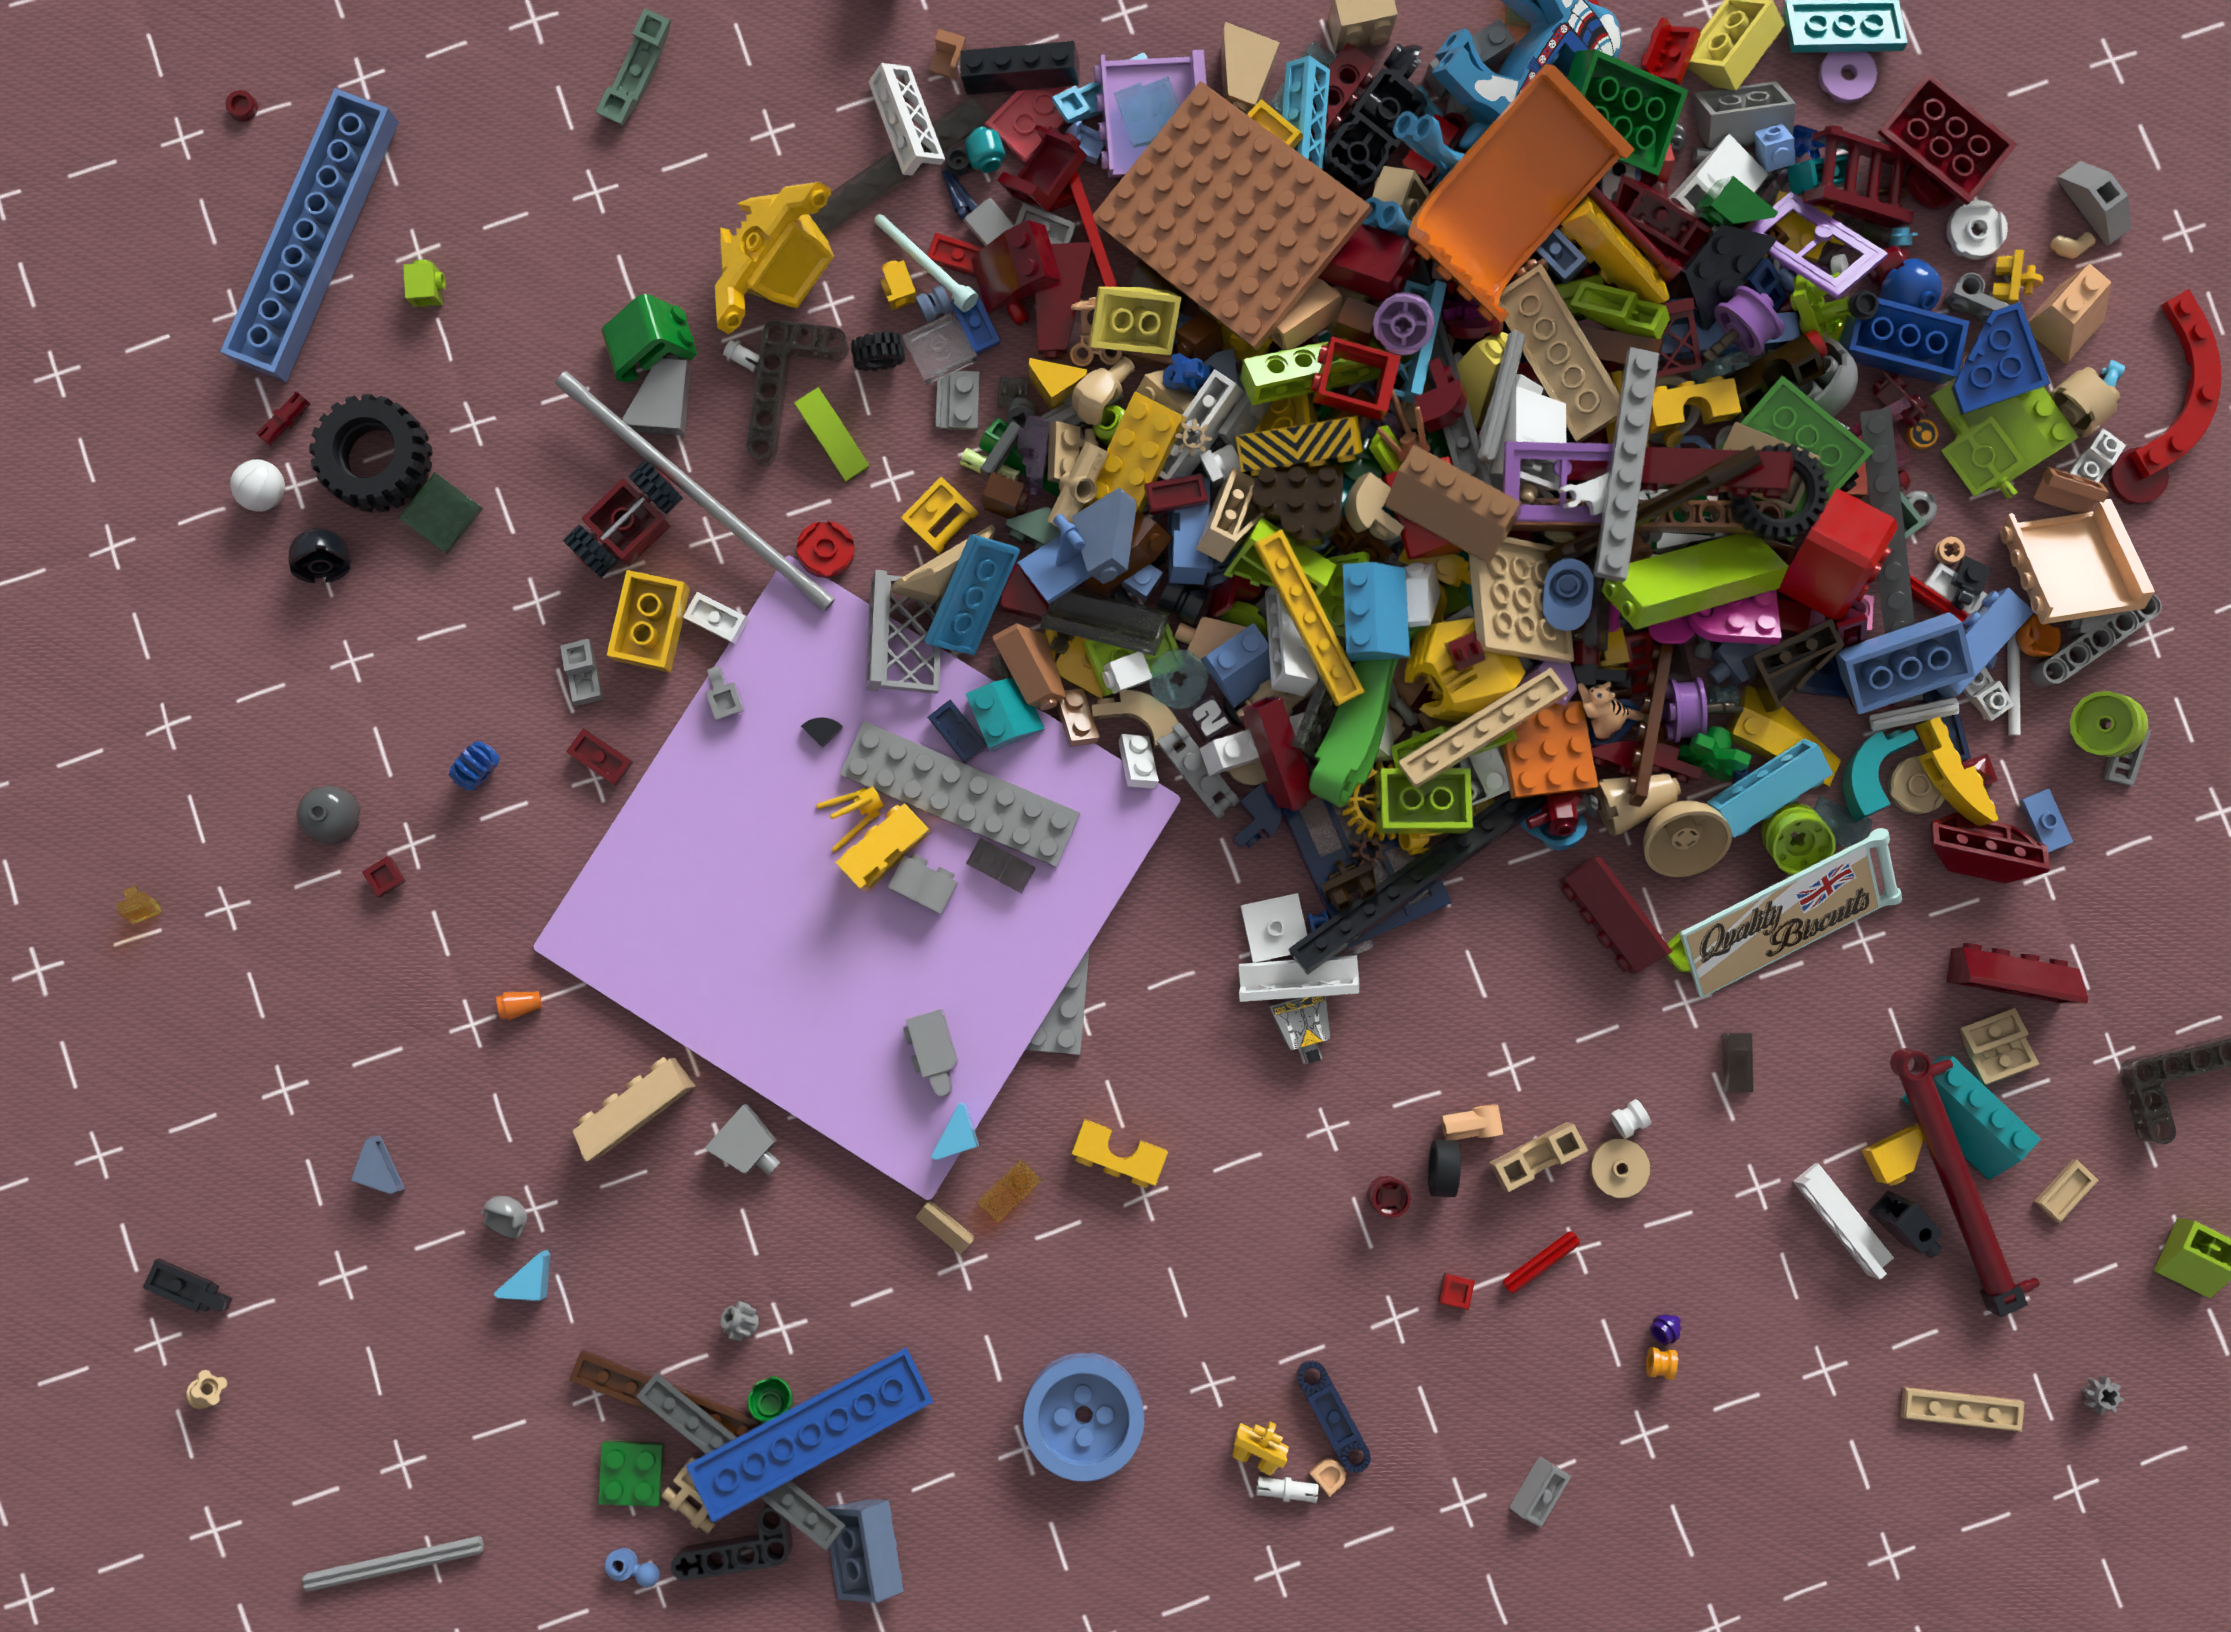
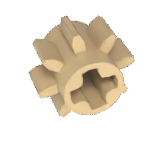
M1194 418L1190 427L1182 422L1181 426L1185 431L1183 434H1175V437L1182 439L1183 442L1178 449L1189 448L1190 456L1194 455L1196 448H1199L1203 453L1206 452L1202 444L1204 441H1212V438L1205 436L1204 433L1209 426L1198 427L1196 418ZM1188 430H1191L1193 433L1197 430L1200 432L1201 435L1198 438L1199 445H1196L1194 442L1189 445L1186 442V439L1189 437L1187 434Z

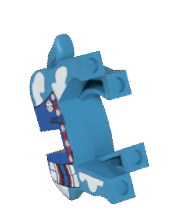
M1500 0L1531 25V30L1515 45L1498 74L1492 72L1482 62L1475 49L1472 35L1466 28L1452 32L1435 54L1440 63L1434 69L1432 75L1462 105L1468 107L1475 121L1462 136L1459 147L1463 150H1469L1545 64L1556 66L1567 78L1578 50L1596 49L1614 58H1618L1622 47V37L1615 15L1610 10L1590 3L1587 0Z

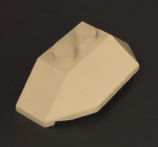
M991 524L975 535L993 540L995 527ZM968 539L896 580L891 588L893 593L933 604L940 601L944 596Z

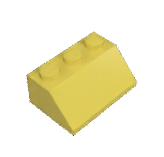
M1724 0L1700 32V38L1687 68L1714 88L1736 91L1785 26L1774 1Z

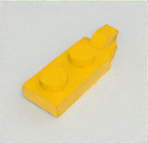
M1403 547L1397 560L1406 566L1417 562L1423 564L1434 563L1438 581L1449 586L1459 587L1461 582L1472 586L1470 570H1468L1470 564L1456 554L1408 560L1405 547Z

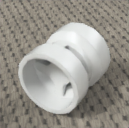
M1637 1099L1629 1102L1627 1108L1623 1110L1617 1109L1610 1113L1614 1126L1624 1139L1634 1135V1131L1638 1128L1645 1129L1652 1124L1648 1113Z

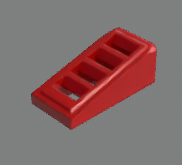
M1648 630L1625 633L1630 662L1624 664V668H1632L1635 671L1634 666L1646 664V669L1635 671L1637 677L1645 676L1649 669H1653L1654 661L1649 660L1653 646L1652 637ZM1640 640L1641 645L1631 647V642ZM1644 653V657L1633 659L1632 654ZM1645 681L1636 682L1631 687L1632 694L1648 691L1649 687H1645Z

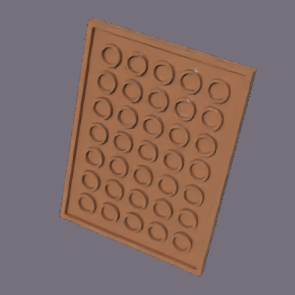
M1200 81L1095 211L1093 218L1099 228L1258 351L1373 209L1370 204Z

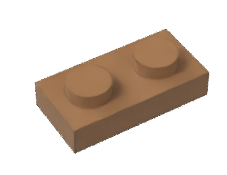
M1084 689L1066 690V698L1058 701L1056 707L1069 747L1096 744L1099 740V734Z

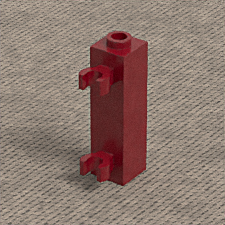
M1265 697L1243 708L1245 716H1241L1240 720L1244 729H1250L1268 780L1263 782L1266 793L1273 794L1277 807L1297 811L1306 807L1307 801L1317 796L1311 793L1309 787L1310 776L1282 697Z

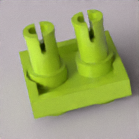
M1837 272L1830 276H1832L1833 278H1837L1840 275V272ZM1799 274L1793 279L1794 293L1790 295L1793 310L1799 311L1801 317L1799 323L1803 334L1814 329L1823 338L1827 321L1851 315L1848 307L1850 300L1848 296L1825 303L1823 296L1827 295V292Z

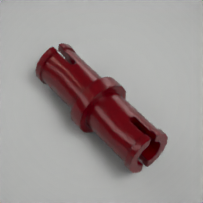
M295 391L294 395L279 410L275 409L272 412L274 416L256 434L269 446H272L273 442L288 427L291 429L294 426L292 422L311 404Z

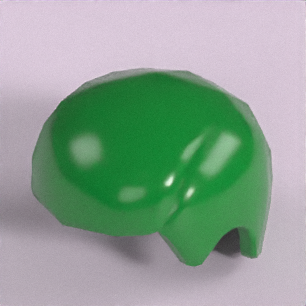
M770 1376L767 1379L757 1381L747 1397L749 1412L754 1420L762 1424L793 1407V1393L786 1381L776 1376Z

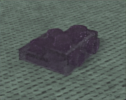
M1039 416L1027 417L1025 428H1019L1017 454L1022 455V464L1026 465L1025 484H1030V494L1042 495L1050 428V422L1044 421V418Z

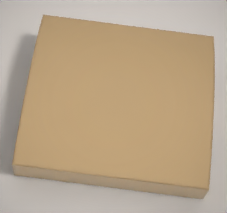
M2016 1008L1959 1029L1974 1072L1984 1086L2033 1069L2039 1065L2026 1039L2029 1033Z

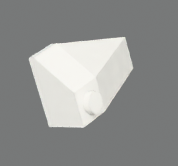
M1412 563L1402 567L1406 569L1408 627L1428 626L1431 623L1441 595L1434 563Z

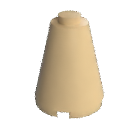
M1669 774L1651 775L1648 797L1641 807L1629 805L1630 794L1626 793L1629 777L1597 781L1598 787L1594 789V795L1597 801L1600 800L1602 809L1599 810V813L1608 833L1613 835V837L1621 835L1655 815L1667 805L1677 802V795L1681 794L1677 779L1675 777L1671 778Z

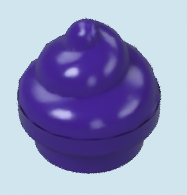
M1659 1315L1653 1320L1650 1331L1653 1337L1663 1345L1675 1343L1680 1338L1681 1320L1674 1315Z

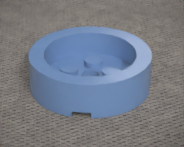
M1072 1353L1062 1356L1043 1368L1029 1388L1023 1413L1025 1437L1034 1456L1052 1473L1074 1481H1094L1105 1478L1121 1469L1131 1459L1139 1446L1144 1429V1409L1141 1394L1134 1379L1125 1368L1106 1356L1096 1353ZM1081 1406L1089 1407L1093 1414L1091 1420L1087 1422L1078 1421L1075 1416L1076 1410Z

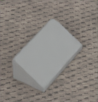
M991 198L985 200L964 218V222L985 247L1001 233L1015 226Z
M1539 1457L1510 1504V1509L1525 1520L1541 1528L1570 1480L1571 1475L1546 1459Z

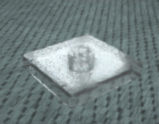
M954 311L902 335L903 341L926 385L978 361L977 355Z

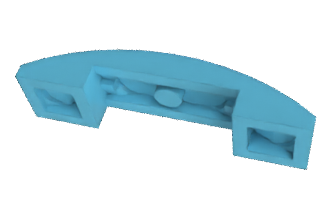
M1142 53V54H1140V55H1138V56H1136V57H1133V58H1131V59H1129V60H1133V59H1148V58H1147V56L1145 55V53ZM1095 81L1079 89L1073 86L1051 98V101L1066 123L1082 121L1102 113L1097 112L1096 94H1101L1100 83H1095Z

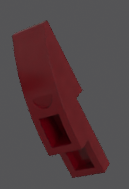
M1640 741L1612 742L1591 746L1594 766L1605 768L1606 765L1615 768L1614 772L1627 777L1632 776L1635 767L1631 766V759L1634 750L1639 749ZM1657 743L1652 768L1653 774L1665 772L1670 774L1671 778L1675 777L1679 783L1688 784V780H1700L1703 768L1677 760L1680 748Z

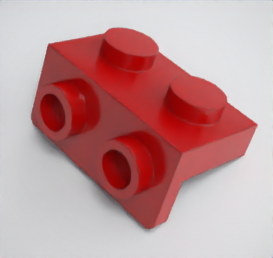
M1660 17L1656 28L1652 31L1648 49L1642 56L1641 69L1673 84L1681 85L1701 35L1698 28L1671 26L1666 17Z

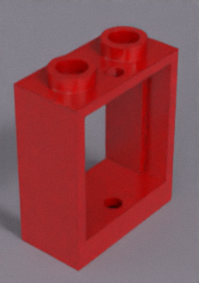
M1331 337L1326 346H1321L1318 354L1317 363L1321 364L1319 374H1314L1311 382L1310 391L1314 392L1312 402L1381 421L1388 412L1401 356ZM1333 356L1381 369L1373 404L1325 391Z

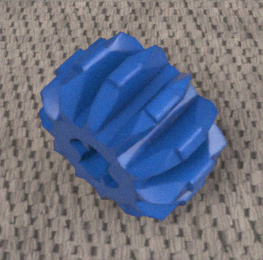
M476 741L455 759L454 764L450 767L449 776L460 788L462 787L466 791H473L478 786H481L494 772V769L498 766L500 756L489 745L482 741Z

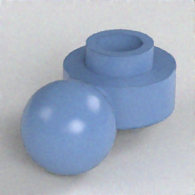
M619 1548L611 1552L605 1561L606 1573L615 1581H624L634 1576L641 1587L649 1588L654 1586L660 1577L659 1568L654 1563L646 1562L639 1565L636 1554L629 1548ZM617 1560H620L624 1565L622 1571L616 1567Z

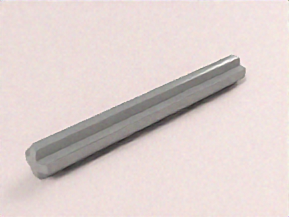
M1513 330L1507 336L1478 453V460L1485 464H1490L1496 460L1525 342V334L1518 330Z

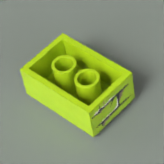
M1381 768L1375 774L1377 834L1466 833L1473 828L1471 768H1449L1417 789L1413 787L1401 768Z

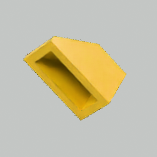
M1911 1125L1862 1149L1861 1151L1876 1181L1889 1184V1186L1905 1181V1175L1914 1171L1924 1138L1919 1125Z

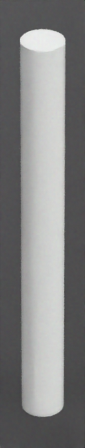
M2015 632L2007 641L2008 694L2015 704L2008 709V736L2021 735L2020 648L2016 642Z

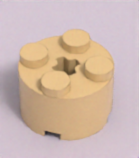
M2091 367L2075 371L2049 393L2075 433L2083 434L2081 438L2088 437L2115 415L2118 407L2117 401L2120 399L2118 390L2113 386H2108Z

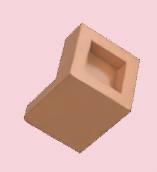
M938 29L935 37L936 51L930 66V72L957 81L960 72V51L967 50L966 37Z

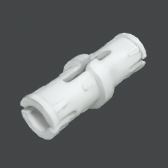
M1262 1476L1257 1477L1256 1496L1282 1498L1283 1502H1289L1290 1499L1312 1503L1317 1502L1318 1483L1292 1481L1291 1477H1285L1284 1480Z

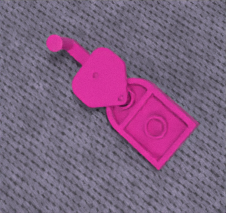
M1772 590L1648 626V631L1655 641L1669 644H1683L1697 633L1699 636L1715 642L1779 645L1782 636L1776 590ZM1611 602L1606 612L1603 627L1608 632H1615L1621 627L1619 620L1620 612Z

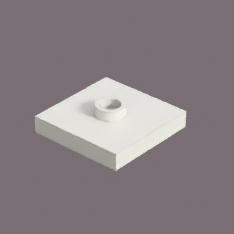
M1298 893L1240 906L1253 963L1291 955L1289 948L1307 936Z

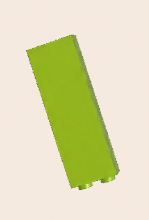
M1734 534L1629 563L1627 579L1624 582L1605 579L1602 593L1636 630L1779 589L1788 565L1761 537L1758 538L1753 534Z

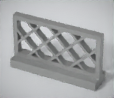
M875 570L870 582L866 690L878 691L879 688L937 694L939 692L940 647L930 645L933 648V654L926 660L915 649L918 644L925 640L928 633L916 620L925 612L934 619L941 600L935 604L929 603L927 605L925 601L914 599L923 609L912 617L902 606L910 598L904 597L898 601L890 592L891 584H894L896 580L902 577L887 575V571ZM896 609L908 620L898 629L889 620V615ZM910 624L921 635L913 644L901 633ZM895 636L906 647L897 657L888 648V642ZM909 652L921 663L911 672L900 661ZM931 660H933L932 666L929 664ZM894 664L905 674V677L900 681L887 680V670ZM924 667L932 675V685L921 684L914 674Z

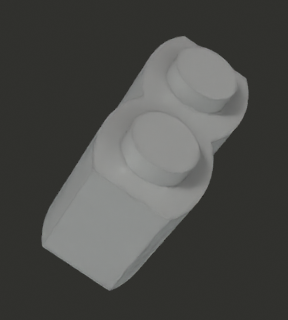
M912 854L911 858L903 856L888 888L942 915L958 885V882L953 880L955 874L941 867L937 871L927 867L928 861L915 854Z

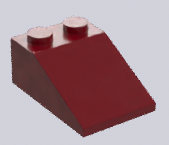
M1031 220L1024 221L1004 231L971 258L988 314L1061 281L1046 226Z

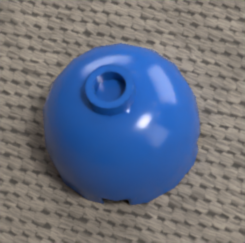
M1918 258L1903 261L1902 263L1905 265L1901 266L1898 270L1893 268L1883 282L1880 297L1931 311L1938 303L1943 290L1941 277L1930 264Z

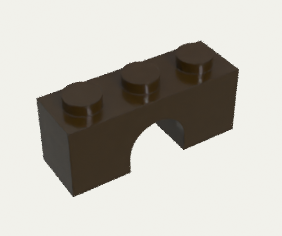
M1803 334L1727 376L1724 380L1734 378L1741 411L1747 416L1781 376L1801 387L1825 374L1826 370L1818 349Z

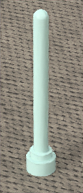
M879 214L875 217V224L952 294L954 304L962 312L969 311L976 304L979 296L971 287H965L955 282L885 216Z

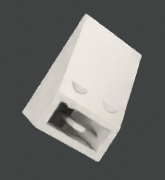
M1727 134L1669 199L1699 217L1701 214L1695 208L1717 180L1735 176L1755 193L1769 173L1730 134Z
M1514 386L1496 460L1492 464L1490 474L1503 478L1505 441L1566 443V403ZM1521 459L1520 484L1531 483L1538 490H1559L1560 477L1553 472V464L1556 460Z
M1502 746L1469 756L1451 767L1471 768L1472 806L1510 790Z

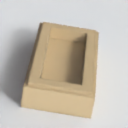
M2072 1159L2035 1199L2034 1203L2054 1222L2060 1223L2099 1180L2078 1160Z

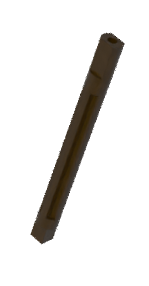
M1754 445L1638 505L1634 529L1762 465L1763 463ZM1601 525L1545 552L1544 554L1550 567L1563 559L1572 558L1577 560L1598 548Z

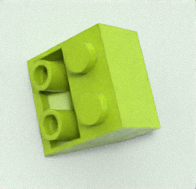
M2177 1218L2154 1272L2207 1298H2211L2231 1281V1238L2196 1221Z

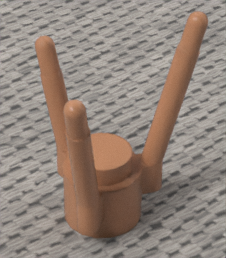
M1393 389L1391 399L1406 434L1400 438V446H1398L1381 428L1377 429V433L1396 453L1399 461H1404L1414 445L1427 452L1430 450V447L1426 440L1420 407L1416 406L1414 409L1418 429L1417 435L1415 432H1412Z

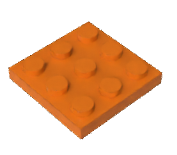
M1582 701L1567 702L1566 705L1552 704L1515 727L1518 740L1502 745L1511 799L1592 790L1598 787Z

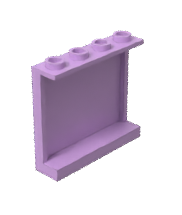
M1192 50L1190 57L1105 61V54L1100 55L1099 65H1094L1095 83H1100L1101 94H1096L1097 112H1102L1103 122H1099L1098 129L1099 140H1104L1105 151H1101L1102 169H1107V178H1123L1200 81L1206 84L1204 50Z

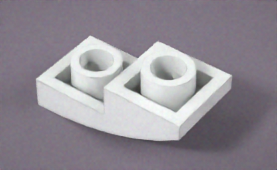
M2102 428L2086 446L2068 473L2099 482L2106 470L2114 465L2126 445Z
M1986 667L1963 690L1972 704L1988 721H1993L2015 705L2002 683L1994 681Z

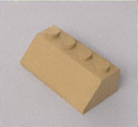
M665 1057L661 1058L650 1066L652 1070L650 1074L644 1078L641 1075L635 1077L625 1085L628 1088L627 1091L620 1096L614 1093L601 1103L604 1108L596 1114L590 1111L577 1121L580 1126L573 1130V1134L586 1162L602 1157L696 1087L676 1058L668 1060Z

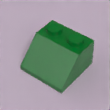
M1735 176L1717 180L1695 208L1701 214L1699 218L1711 227H1714L1715 224L1733 225L1775 218L1779 213Z

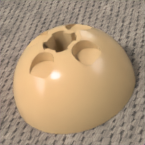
M1697 801L1675 802L1657 812L1647 825L1643 839L1645 859L1654 871L1665 876L1687 877L1699 874L1717 864L1725 856L1732 842V831L1727 820L1713 807Z

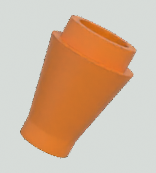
M539 991L503 992V995L496 996L498 1013L501 1020L508 1018V1021L542 1008Z

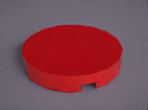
M836 522L812 523L803 529L798 537L796 553L799 563L807 572L816 577L830 578L838 576L846 571L853 562L855 547L852 535L845 527Z

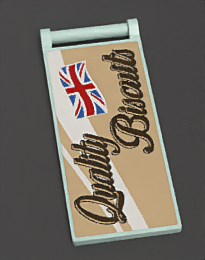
M1883 828L1875 829L1866 839L1682 931L1680 936L1697 994L1703 998L1884 906L1899 904L1902 901V893L1896 885L1888 847L1890 842L1889 832ZM1873 847H1876L1885 888L1881 896H1879L1869 850Z

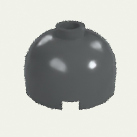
M331 785L315 787L300 800L296 812L297 822L302 832L316 842L324 844L342 843L350 838L359 826L360 805L355 797L343 788Z

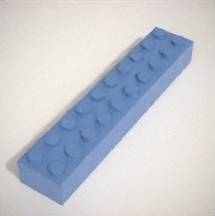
M334 88L220 350L231 361L281 381H288L399 121L388 108Z

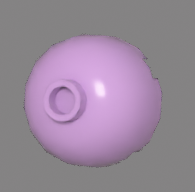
M1411 292L1396 293L1384 300L1376 311L1373 321L1374 334L1377 340H1380L1386 346V350L1398 355L1413 354L1424 347L1431 338L1435 325L1434 313L1428 301L1419 294Z

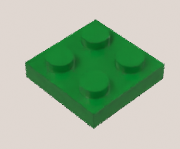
M603 1441L598 1504L659 1507L662 1495L664 1443Z

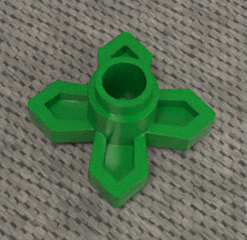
M1713 726L1708 728L1706 735L1698 733L1692 737L1690 745L1679 746L1680 751L1677 760L1703 768L1708 776L1725 782L1732 778L1734 770L1743 771L1748 768L1752 756L1738 749H1730L1732 745L1731 733L1724 728Z

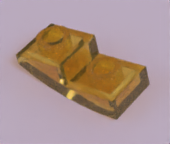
M1020 1159L976 1203L998 1224L1042 1180Z

